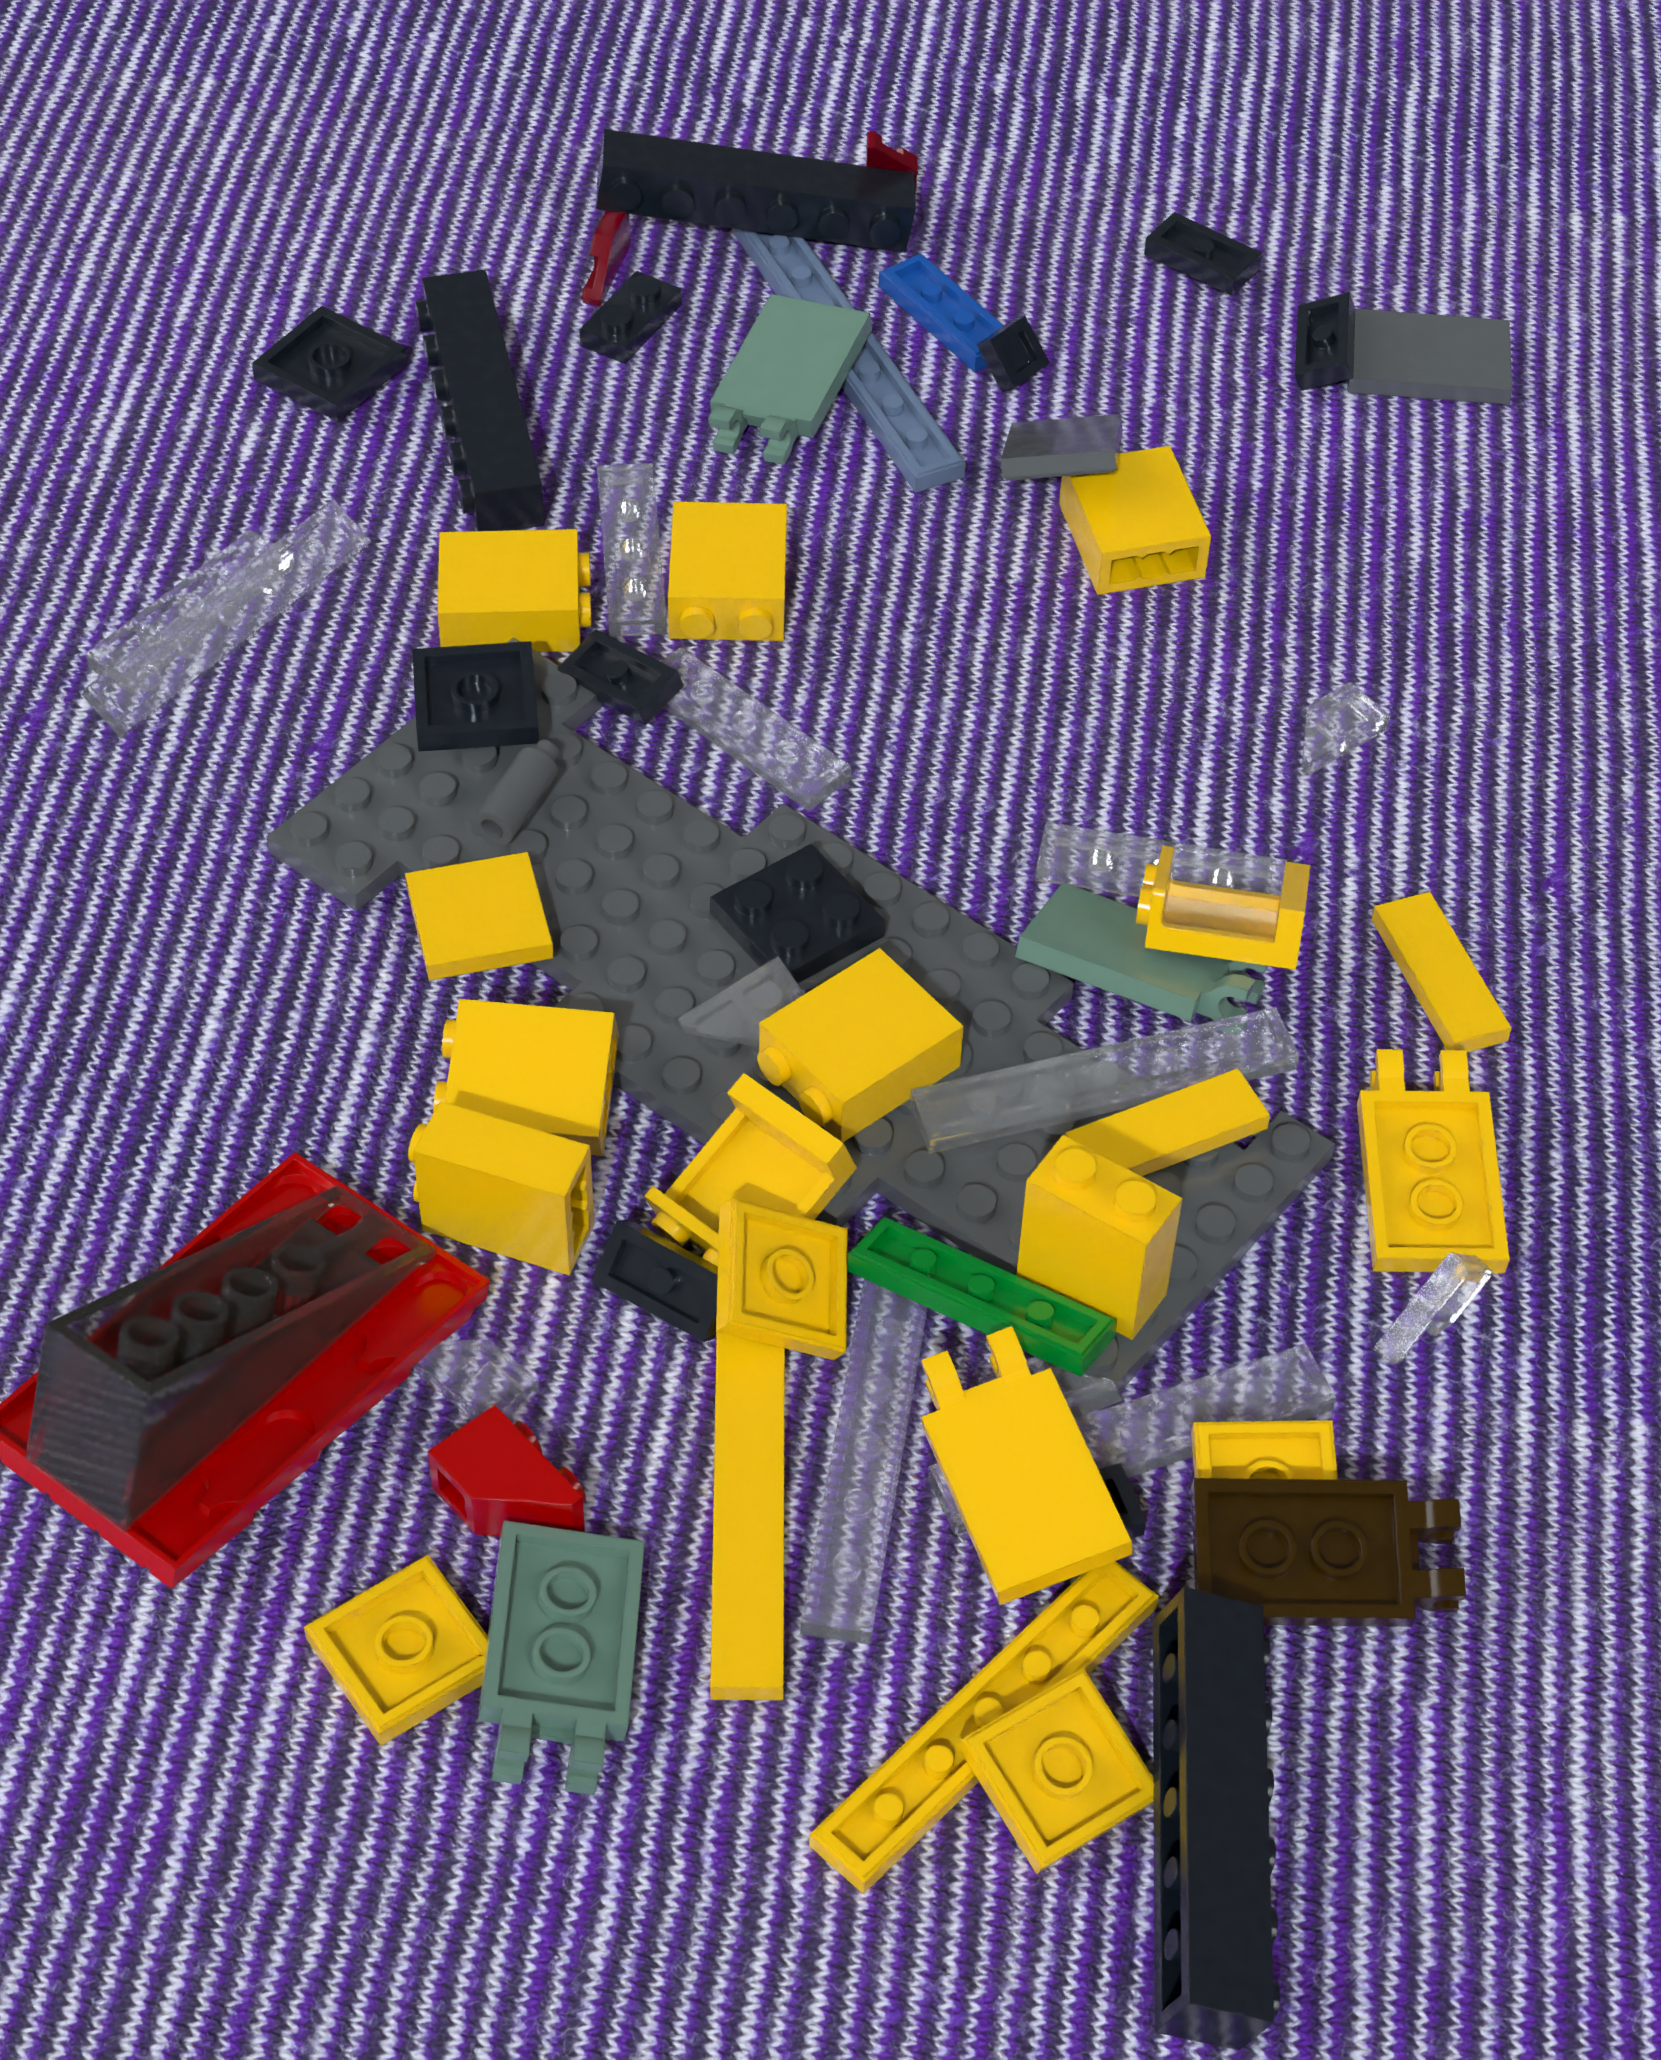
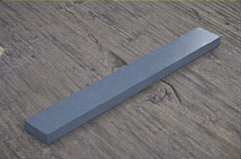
M734 229L735 237L776 295L855 310L804 238ZM870 332L841 388L915 493L965 478V461L875 336Z

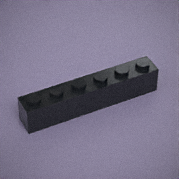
M604 129L597 174V210L626 212V214L906 252L916 211L914 173Z
M486 269L422 278L424 300L415 301L416 320L420 334L429 332V335L423 336L427 367H437L438 369L431 371L436 404L446 403V406L440 407L445 440L455 439V442L449 443L453 476H464L463 480H458L462 513H473L477 531H511L544 526L542 482Z
M1183 1587L1153 1619L1155 2033L1241 2050L1274 2023L1280 2004V1987L1278 1982L1273 1979L1272 1946L1278 1931V1915L1275 1908L1271 1907L1270 1875L1276 1860V1844L1274 1839L1269 1836L1268 1808L1274 1791V1775L1272 1770L1267 1768V1736L1272 1724V1708L1265 1697V1671L1270 1659V1642L1264 1636L1263 1606Z

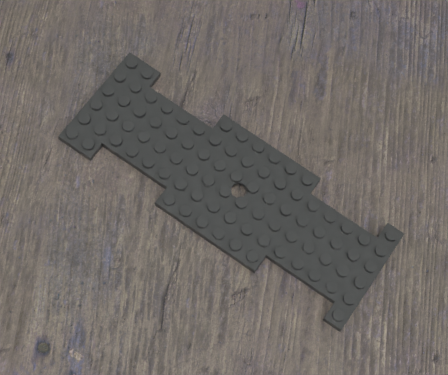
M512 638V639H511L509 642H507V643L520 642V641H518V640L515 639V638ZM533 649L532 658L539 741L548 740L558 748L559 755L554 761L557 767V775L509 844L496 845L482 838L475 830L472 819L519 751L525 747L534 748L536 744L418 752L416 716L266 836L270 854L357 912L398 877L406 880L405 873L528 852L553 944L552 959L530 963L572 990L554 1007L614 1013L619 1038L613 1084L704 1145L735 1110V1106L727 1092L743 1073L805 1116L799 1102L782 1085H773L764 1076L757 1061L759 1053V1022L782 1009L785 1000L792 993L805 989L812 990L878 948L882 949L963 1025L961 1065L843 1142L857 1169L815 1219L821 1222L843 1227L876 1193H879L972 1256L1016 1275L1026 1180L1061 1136L1065 1135V1132L1159 1098L1045 1026L1072 999L1074 984L1072 981L1057 972L1016 958L1017 947L783 803L743 838L575 733L574 731L602 708V704L597 700L595 694L576 683L573 677L558 671L559 665ZM812 843L884 918L885 933L881 939L782 992L710 914V896ZM1280 1111L1268 1124V1129L1263 1130L1245 1150L1234 1143H1229L1142 1176L1183 1198L1167 1294L1133 1340L1115 1332V1338L1082 1377L1049 1363L1048 1369L1051 1368L1057 1382L1103 1412L1331 1161L1335 1143L1283 1111ZM821 1126V1128L830 1133L824 1126Z

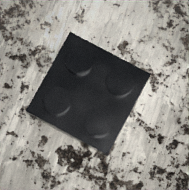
M321 306L252 362L253 376L255 381L339 422L407 364L406 347Z
M531 641L412 649L418 752L526 745L539 742Z
M812 843L710 896V914L782 992L881 939L885 933L884 918Z

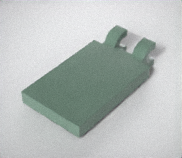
M771 294L710 400L712 412L708 418L709 426L719 428L712 442L714 451L734 455L747 425L760 427V437L769 438V442L763 452L764 461L785 465L798 435L814 438L872 330L871 314L869 312Z
M1062 882L1019 937L1015 954L1016 958L1190 1022L1196 1013L1211 1018L1220 1027L1237 1033L1244 1023L1247 1011L1234 1007L1228 1002L1226 997H1233L1240 1001L1256 1004L1263 994L1266 983L1250 977L1245 969L1249 968L1265 973L1269 967L1145 948L1148 925L1136 924V908Z
M511 1521L503 1522L499 1541L478 1721L499 1724L491 1781L521 1785L524 1762L528 1760L530 1740L532 1738L571 1744L565 1791L595 1794L598 1772L602 1771L604 1762L605 1739L624 1742L629 1725L645 1541Z

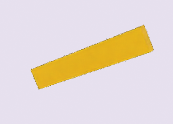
M720 1332L716 1333L710 1700H783L785 1348Z
M1116 1561L1080 1575L809 1834V1846L864 1895L979 1782L957 1747L960 1740L1078 1670L1084 1668L1089 1675L1157 1609L1159 1596Z

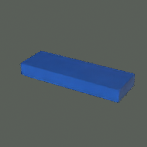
M920 253L879 272L878 287L972 371L976 372L988 366L977 344L1004 325L923 254Z

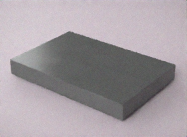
M1356 309L1353 378L1348 379V393L1510 404L1513 388L1509 320Z
M1121 414L1012 423L1001 456L1002 479L1008 481L1114 472L1117 469L1123 433Z

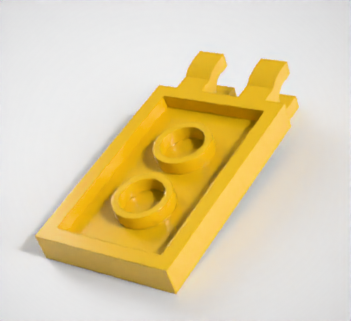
M1377 1049L1375 1054L1376 1070H1371L1369 1077L1371 1090H1360L1357 1101L1373 1272L1505 1273L1510 1258L1490 1093L1470 1092L1467 1050H1441L1439 1055L1440 1071H1435L1433 1075L1434 1091H1405L1403 1050Z
M1012 1326L986 1335L987 1344L993 1354L989 1356L990 1364L997 1378L965 1391L962 1389L958 1374L947 1350L921 1360L922 1367L928 1378L925 1380L926 1388L937 1411L921 1417L923 1430L999 1605L1133 1555L1132 1541L1051 1368L1031 1375L1023 1350Z

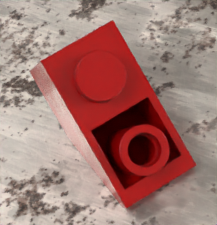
M493 1405L427 1451L432 1489L475 1535L500 1536L504 1521L585 1532L583 1503L586 1501V1494L578 1479L564 1466L556 1469L542 1454L541 1445L531 1429L521 1421L513 1424L496 1405Z

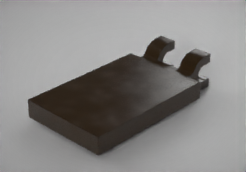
M1193 1479L1191 1496L1195 1590L1263 1606L1264 1625L1412 1627L1416 1619L1415 1606L1431 1612L1457 1613L1459 1609L1458 1600H1464L1466 1597L1464 1568L1420 1570L1418 1541L1433 1544L1453 1543L1454 1531H1459L1461 1528L1459 1499L1408 1501L1407 1480Z

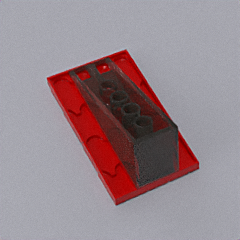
M294 1152L155 1272L46 1323L39 1371L0 1403L1 1463L44 1495L46 1493L49 1494V1498L91 1530H97L102 1538L141 1567H147L149 1573L173 1589L252 1523L254 1513L314 1464L320 1457L323 1448L410 1376L413 1366L469 1321L474 1313V1309L486 1300L490 1280Z

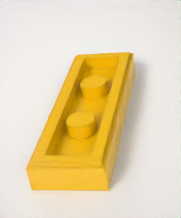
M1431 892L1374 906L1371 921L1447 1050H1467V1052L1508 1042L1512 1027Z
M1237 1068L1065 1132V1136L1140 1176H1145L1268 1129L1270 1114Z

